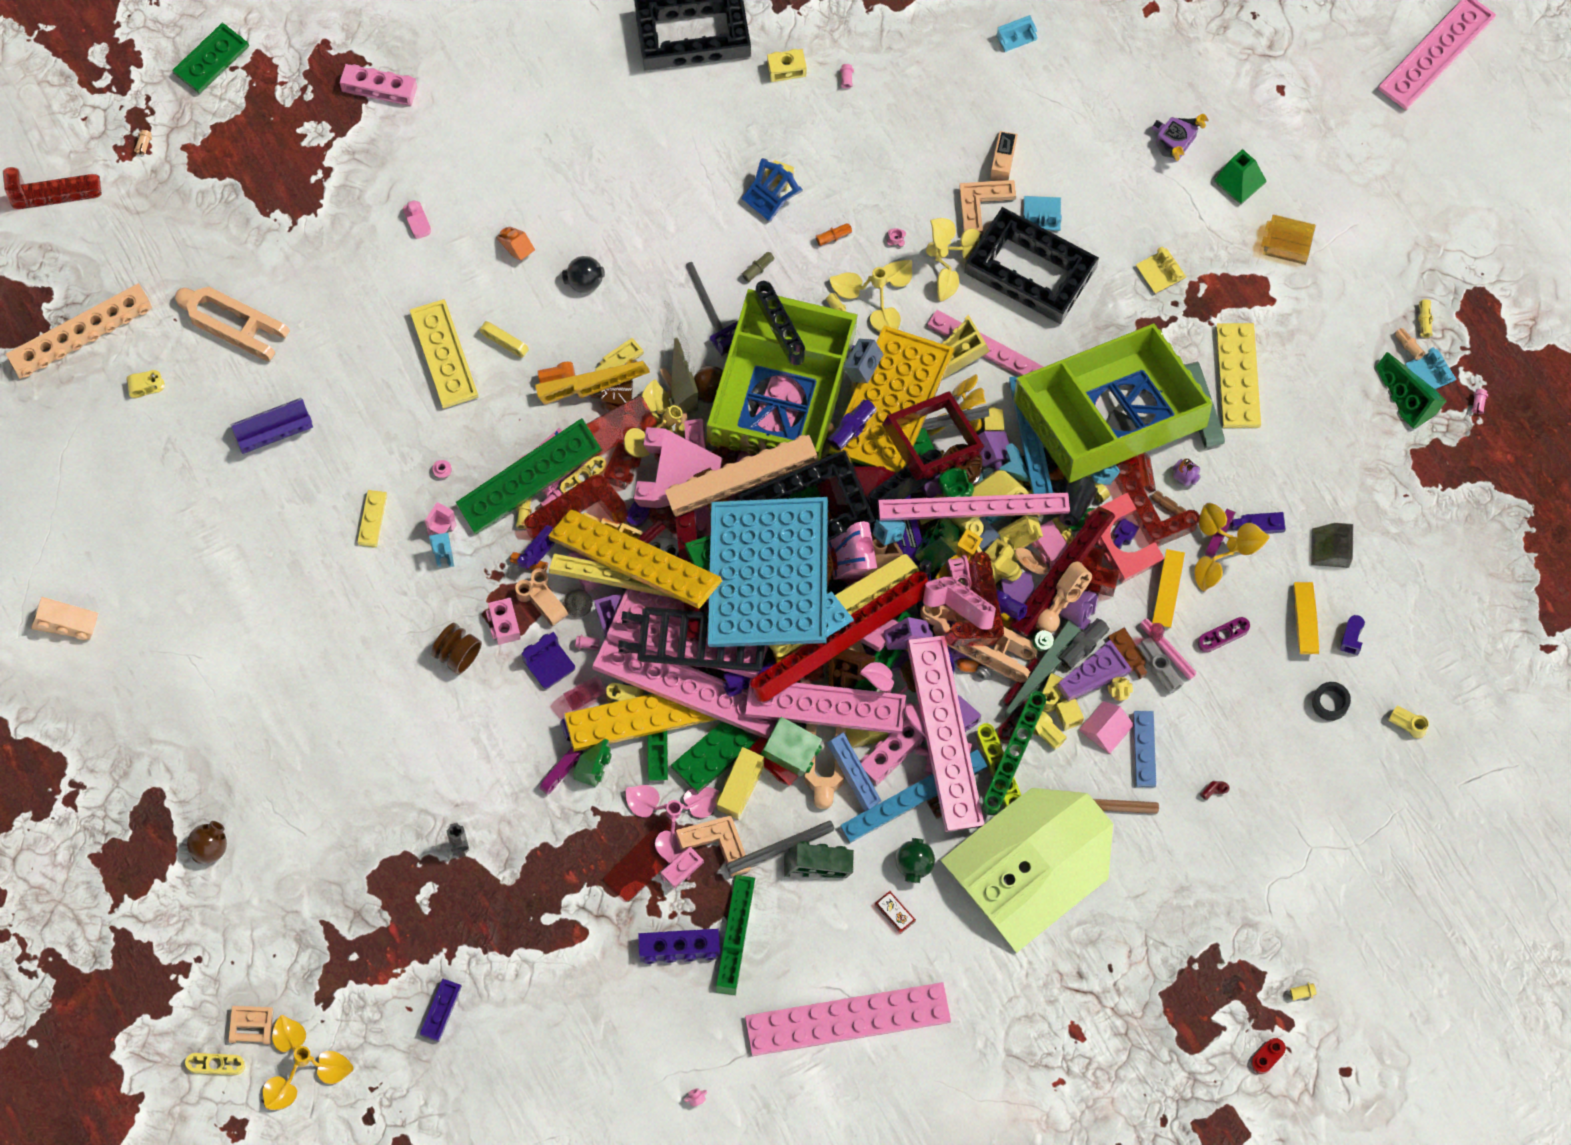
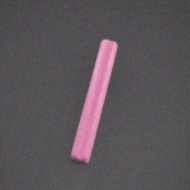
M1144 619L1140 623L1143 631L1153 639L1155 644L1188 680L1195 677L1196 671L1149 619Z

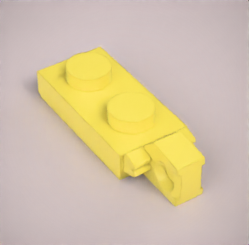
M630 338L604 356L600 366L595 371L625 365L629 359H637L643 355L644 350L633 338Z

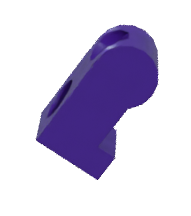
M1353 615L1349 618L1340 651L1359 655L1363 643L1359 642L1358 638L1365 625V621L1361 616Z

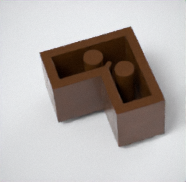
M845 649L830 659L828 686L853 689L858 680L866 679L860 672L868 664L874 663L876 657Z

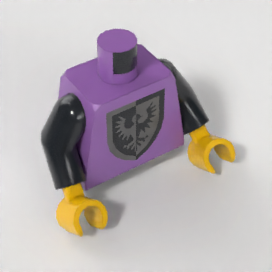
M1200 114L1197 118L1189 119L1171 117L1166 124L1156 120L1152 130L1159 133L1156 143L1162 156L1179 161L1196 138L1198 126L1202 129L1206 127L1205 121H1209L1207 116Z

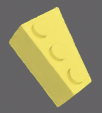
M969 314L964 318V322L954 329L953 334L942 343L954 348L953 356L943 379L990 352Z
M742 747L738 758H736L733 764L731 774L727 776L724 782L723 792H719L715 800L718 811L739 820L764 770V756Z

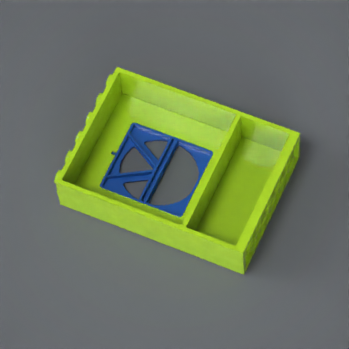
M748 289L707 423V442L714 446H725L734 451L741 450L751 455H757L762 450L776 448L780 443L794 441L798 436L810 435L820 460L845 374L843 367L850 356L855 339L858 314L778 296L805 346L804 362L800 365H793L788 361L755 298V290ZM786 376L795 380L803 388L807 398V406L751 392L759 382L768 377ZM748 401L767 404V406L755 417H751ZM777 407L784 430L773 432L758 426V423ZM785 409L803 413L804 416L795 426L791 427Z
M1155 324L1148 325L1019 376L1016 379L1014 393L1015 404L1069 483L1206 428L1212 407L1211 399L1202 391L1201 385L1194 380L1191 371L1184 366L1181 357L1176 355L1172 345L1166 341L1162 331ZM1133 385L1135 388L1126 398L1118 386ZM1109 389L1137 429L1133 431H1120L1110 428L1095 406L1099 396ZM1142 389H1145L1154 397L1157 406L1131 404ZM1137 413L1155 414L1156 416L1151 423L1145 425Z

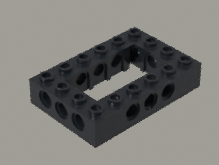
M634 0L644 71L751 57V42L743 0ZM726 13L729 34L721 33L718 36H702V38L695 39L684 38V40L672 42L667 40L663 41L659 48L656 22Z
M1001 207L966 261L964 273L1062 324L1095 272L1099 257ZM1007 240L1068 271L1066 280L1063 284H1060L1059 291L1054 298L1050 288H1044L1033 282V279H1027L1018 274L1016 270L1013 269L1012 271L1001 265V262L995 260Z
M842 450L739 495L741 501L784 499L837 476L838 484L845 494V501L850 506L851 512L840 514L839 517L828 521V541L847 532V529L855 523L868 522L870 525L876 522L875 515L847 450Z

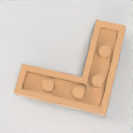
M1015 181L960 183L964 231L973 228L980 234H983L980 202L1016 200Z
M731 815L678 829L675 832L681 851L689 847L694 848L718 841L726 864L746 855ZM749 866L730 875L732 877L750 872L751 867Z

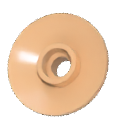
M1021 547L1015 550V556L1022 564L1021 568L1024 571H1032L1040 575L1047 573V565L1035 553Z

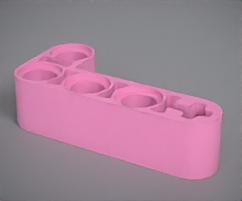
M942 577L925 584L923 603L925 605L936 607L946 604L981 629H991L993 627L995 607L956 579Z

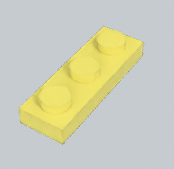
M368 490L358 545L377 547L387 492Z

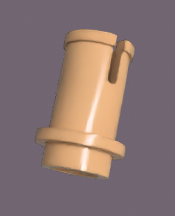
M141 130L138 133L139 138L134 149L136 153L139 154L141 149V154H146L149 141L152 140L151 132Z

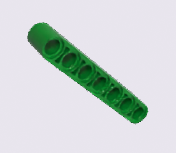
M1035 691L1028 698L984 798L982 808L987 815H995L1001 808L1045 707L1046 696L1042 692ZM1037 700L1041 705H1034L1032 701ZM1025 717H1031L1034 721L1028 722L1025 720ZM1017 734H1024L1026 738L1021 739ZM1015 750L1019 753V755L1014 756L1010 753V751ZM1008 767L1012 772L1007 773L1002 768ZM1001 784L1003 785L1004 789L999 790L995 787V785ZM994 801L997 806L991 807L987 802Z

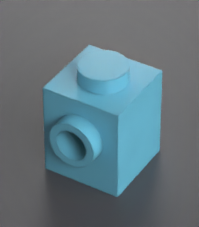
M876 519L873 535L885 546L902 540L906 524L902 520L879 521V519Z

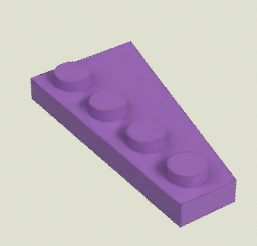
M1109 640L1104 647L1098 649L1092 657L1086 659L1080 667L1061 680L1057 687L1066 700L1070 701L1112 682L1116 677H1123L1129 674L1132 668L1113 642Z

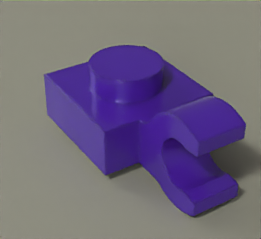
M1122 519L1113 534L1116 537L1114 545L1119 549L1122 548L1124 542L1130 545L1140 527L1126 519Z

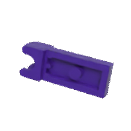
M774 661L763 663V668L758 675L776 663ZM731 672L723 675L727 681L723 684V687L729 697L741 694L743 689L749 688V677Z

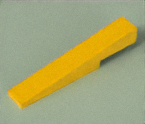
M644 361L540 383L535 386L538 398L546 405L576 393L580 398H584L650 373V370Z

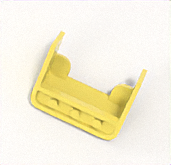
M997 470L974 486L972 496L1022 495L1029 493L1006 471ZM1040 514V515H1028V516L1040 517L1041 514ZM980 517L949 518L959 528V538L966 529H969L978 536L983 532V524L979 519ZM978 546L974 555H972L971 557L982 558L985 555Z

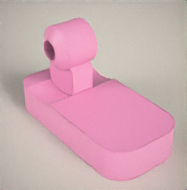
M415 200L408 202L403 207V211L413 236L417 239L428 236L431 233V228L421 203Z

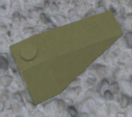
M677 337L674 338L671 398H668L670 407L676 405L681 408L682 413H688L698 410V390L692 372H689L687 360L684 361V352Z

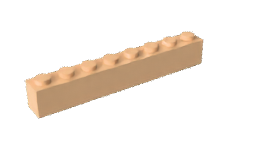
M801 435L789 443H780L776 448L762 450L755 456L744 457L741 461L734 464H726L719 470H710L705 475L698 478L692 477L680 485L674 484L665 492L675 517L801 469L819 461L810 435Z

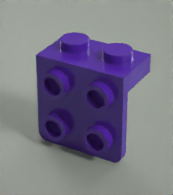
M554 632L543 635L536 644L528 645L521 653L523 662L544 689L550 688L575 670L574 663L559 645L558 637Z

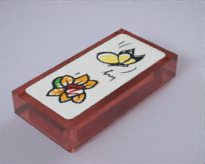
M891 891L875 902V906L900 934L916 922V919Z

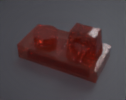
M1144 452L1138 455L1137 461L1130 467L1133 473H1140V486L1151 493L1156 491L1151 458Z

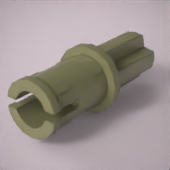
M766 252L757 261L754 260L752 265L741 273L742 277L747 282H750L756 275L763 273V269L775 259L772 253Z

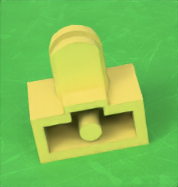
M996 539L983 553L985 556L980 557L972 565L980 579L986 580V583L995 586L1002 577L1009 581H1015L1022 574L1021 568L1016 563L1018 559L1010 544Z

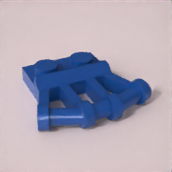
M762 158L756 178L742 197V200L768 221H772L784 203L801 193L803 189L801 186H798L793 173L783 169V165L772 163ZM765 169L773 170L764 184H762ZM779 174L783 178L772 192L768 188ZM789 183L792 190L779 198L778 195L785 185Z

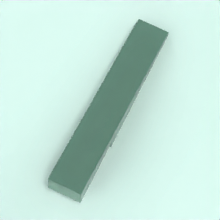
M1069 620L1053 642L1052 647L1046 652L1005 712V719H1008L1029 698L1031 693L1037 691L1048 680L1051 673L1054 674L1060 668L1061 660L1058 658L1081 631L1072 621Z

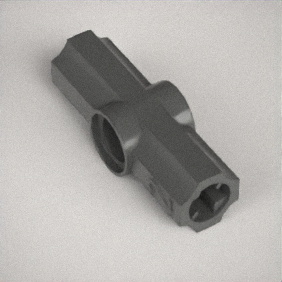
M1097 618L1084 632L1081 631L1059 657L1061 664L1066 669L1071 670L1084 656L1087 657L1095 649L1099 640L1109 631L1110 628L1102 619Z
M458 823L450 824L449 829L446 831L453 855L459 858L465 857L469 851V845L464 827L458 825Z

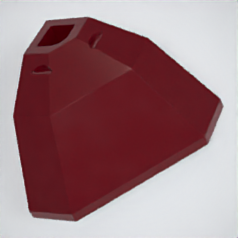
M884 466L854 467L871 506L870 492L893 476L894 471L888 470ZM837 476L817 484L821 497H827L828 512L834 518L839 517L840 514L851 512L850 506L845 501V494L838 484Z

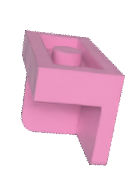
M438 502L425 519L428 535H433L434 532L437 534L446 533L448 529L453 532L457 526L454 511Z
M689 847L661 872V879L664 882L667 880L675 889L685 879L689 880L691 878L690 875L704 863V860Z

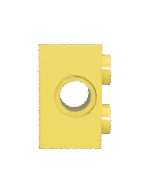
M791 49L786 52L767 54V66L771 82L806 77L807 66L803 49Z

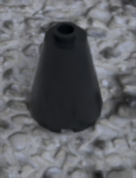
M1088 476L1071 483L1068 482L1066 477L1061 481L1060 493H1068L1070 507L1069 513L1060 514V521L1065 526L1077 525L1097 496L1098 487L1096 488L1095 482Z

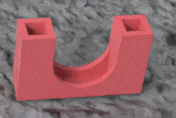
M1128 493L1100 506L1113 512L1116 516L1096 544L1103 549V556L1106 562L1112 565V571L1117 580L1119 579L1121 583H1124L1163 562L1165 558L1156 542L1136 552H1124L1114 545L1111 539L1112 525L1134 514L1136 511V507ZM1096 509L1086 514L1085 523L1088 521V519L1091 517V515L1094 513Z

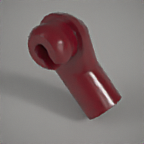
M1212 781L1200 793V796L1204 800H1208L1212 794L1228 793L1230 786L1223 781Z

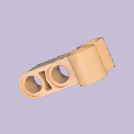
M538 568L531 573V581L520 580L515 586L516 597L521 602L531 601L547 622L554 626L568 616V612L548 588L547 572L544 569ZM542 577L544 581L536 582L535 579ZM523 588L529 590L528 593L525 594L520 593L519 591Z

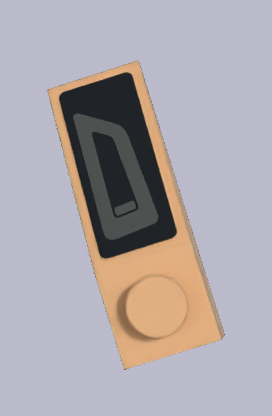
M999 132L990 180H1009L1018 134Z

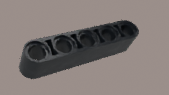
M768 281L758 282L755 288V298L788 361L793 365L802 364L805 360V346L771 283Z
M937 449L929 450L920 456L924 465L942 458L941 452ZM905 466L870 492L872 511L878 514V500L905 499L940 474V472L935 473L928 479L926 477L916 481L908 466Z

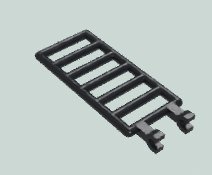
M654 607L643 608L642 614L622 611L621 620L623 625L640 624L641 628L639 643L619 640L618 653L620 654L637 653L638 661L756 672H760L763 668L765 645H757L755 663H743L745 646H737L736 662L724 661L725 647H717L716 660L704 659L709 612ZM650 615L661 616L657 655L646 654ZM669 617L681 618L677 657L665 656ZM689 618L700 619L696 659L685 658Z

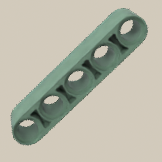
M1199 362L1184 364L1191 371L1194 380L1201 385L1205 395L1212 401ZM1213 401L1208 426L1199 430L1205 448L1225 443L1223 430Z

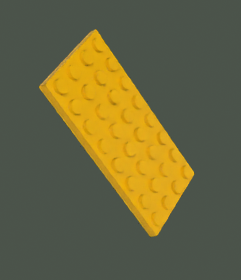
M884 325L876 342L883 356L869 382L858 383L845 415L852 413L863 399L872 402L876 407V412L865 423L861 434L858 437H853L842 450L848 451L853 462L868 467L884 466L896 474L905 467L906 463L882 424L887 415L935 397L953 356L954 348ZM927 415L900 425L913 447ZM830 446L829 454L833 455L840 452V450H835Z

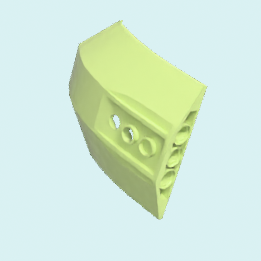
M1031 788L975 831L940 861L1014 951L1018 953L1066 912L1108 880L1113 823L1088 793ZM1026 861L1030 864L1031 869L1029 872L1022 873L1019 870L1021 862ZM1007 874L1013 875L1015 877L1014 884L1006 885L1003 881L1004 876Z

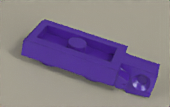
M1283 512L1242 515L1241 518L1233 519L1231 523L1232 531L1239 530L1245 523L1257 525L1266 534L1282 533L1286 530Z
M546 525L524 551L525 554L520 555L517 560L518 567L528 569L533 564L537 565L555 544L548 537L553 530L552 526Z

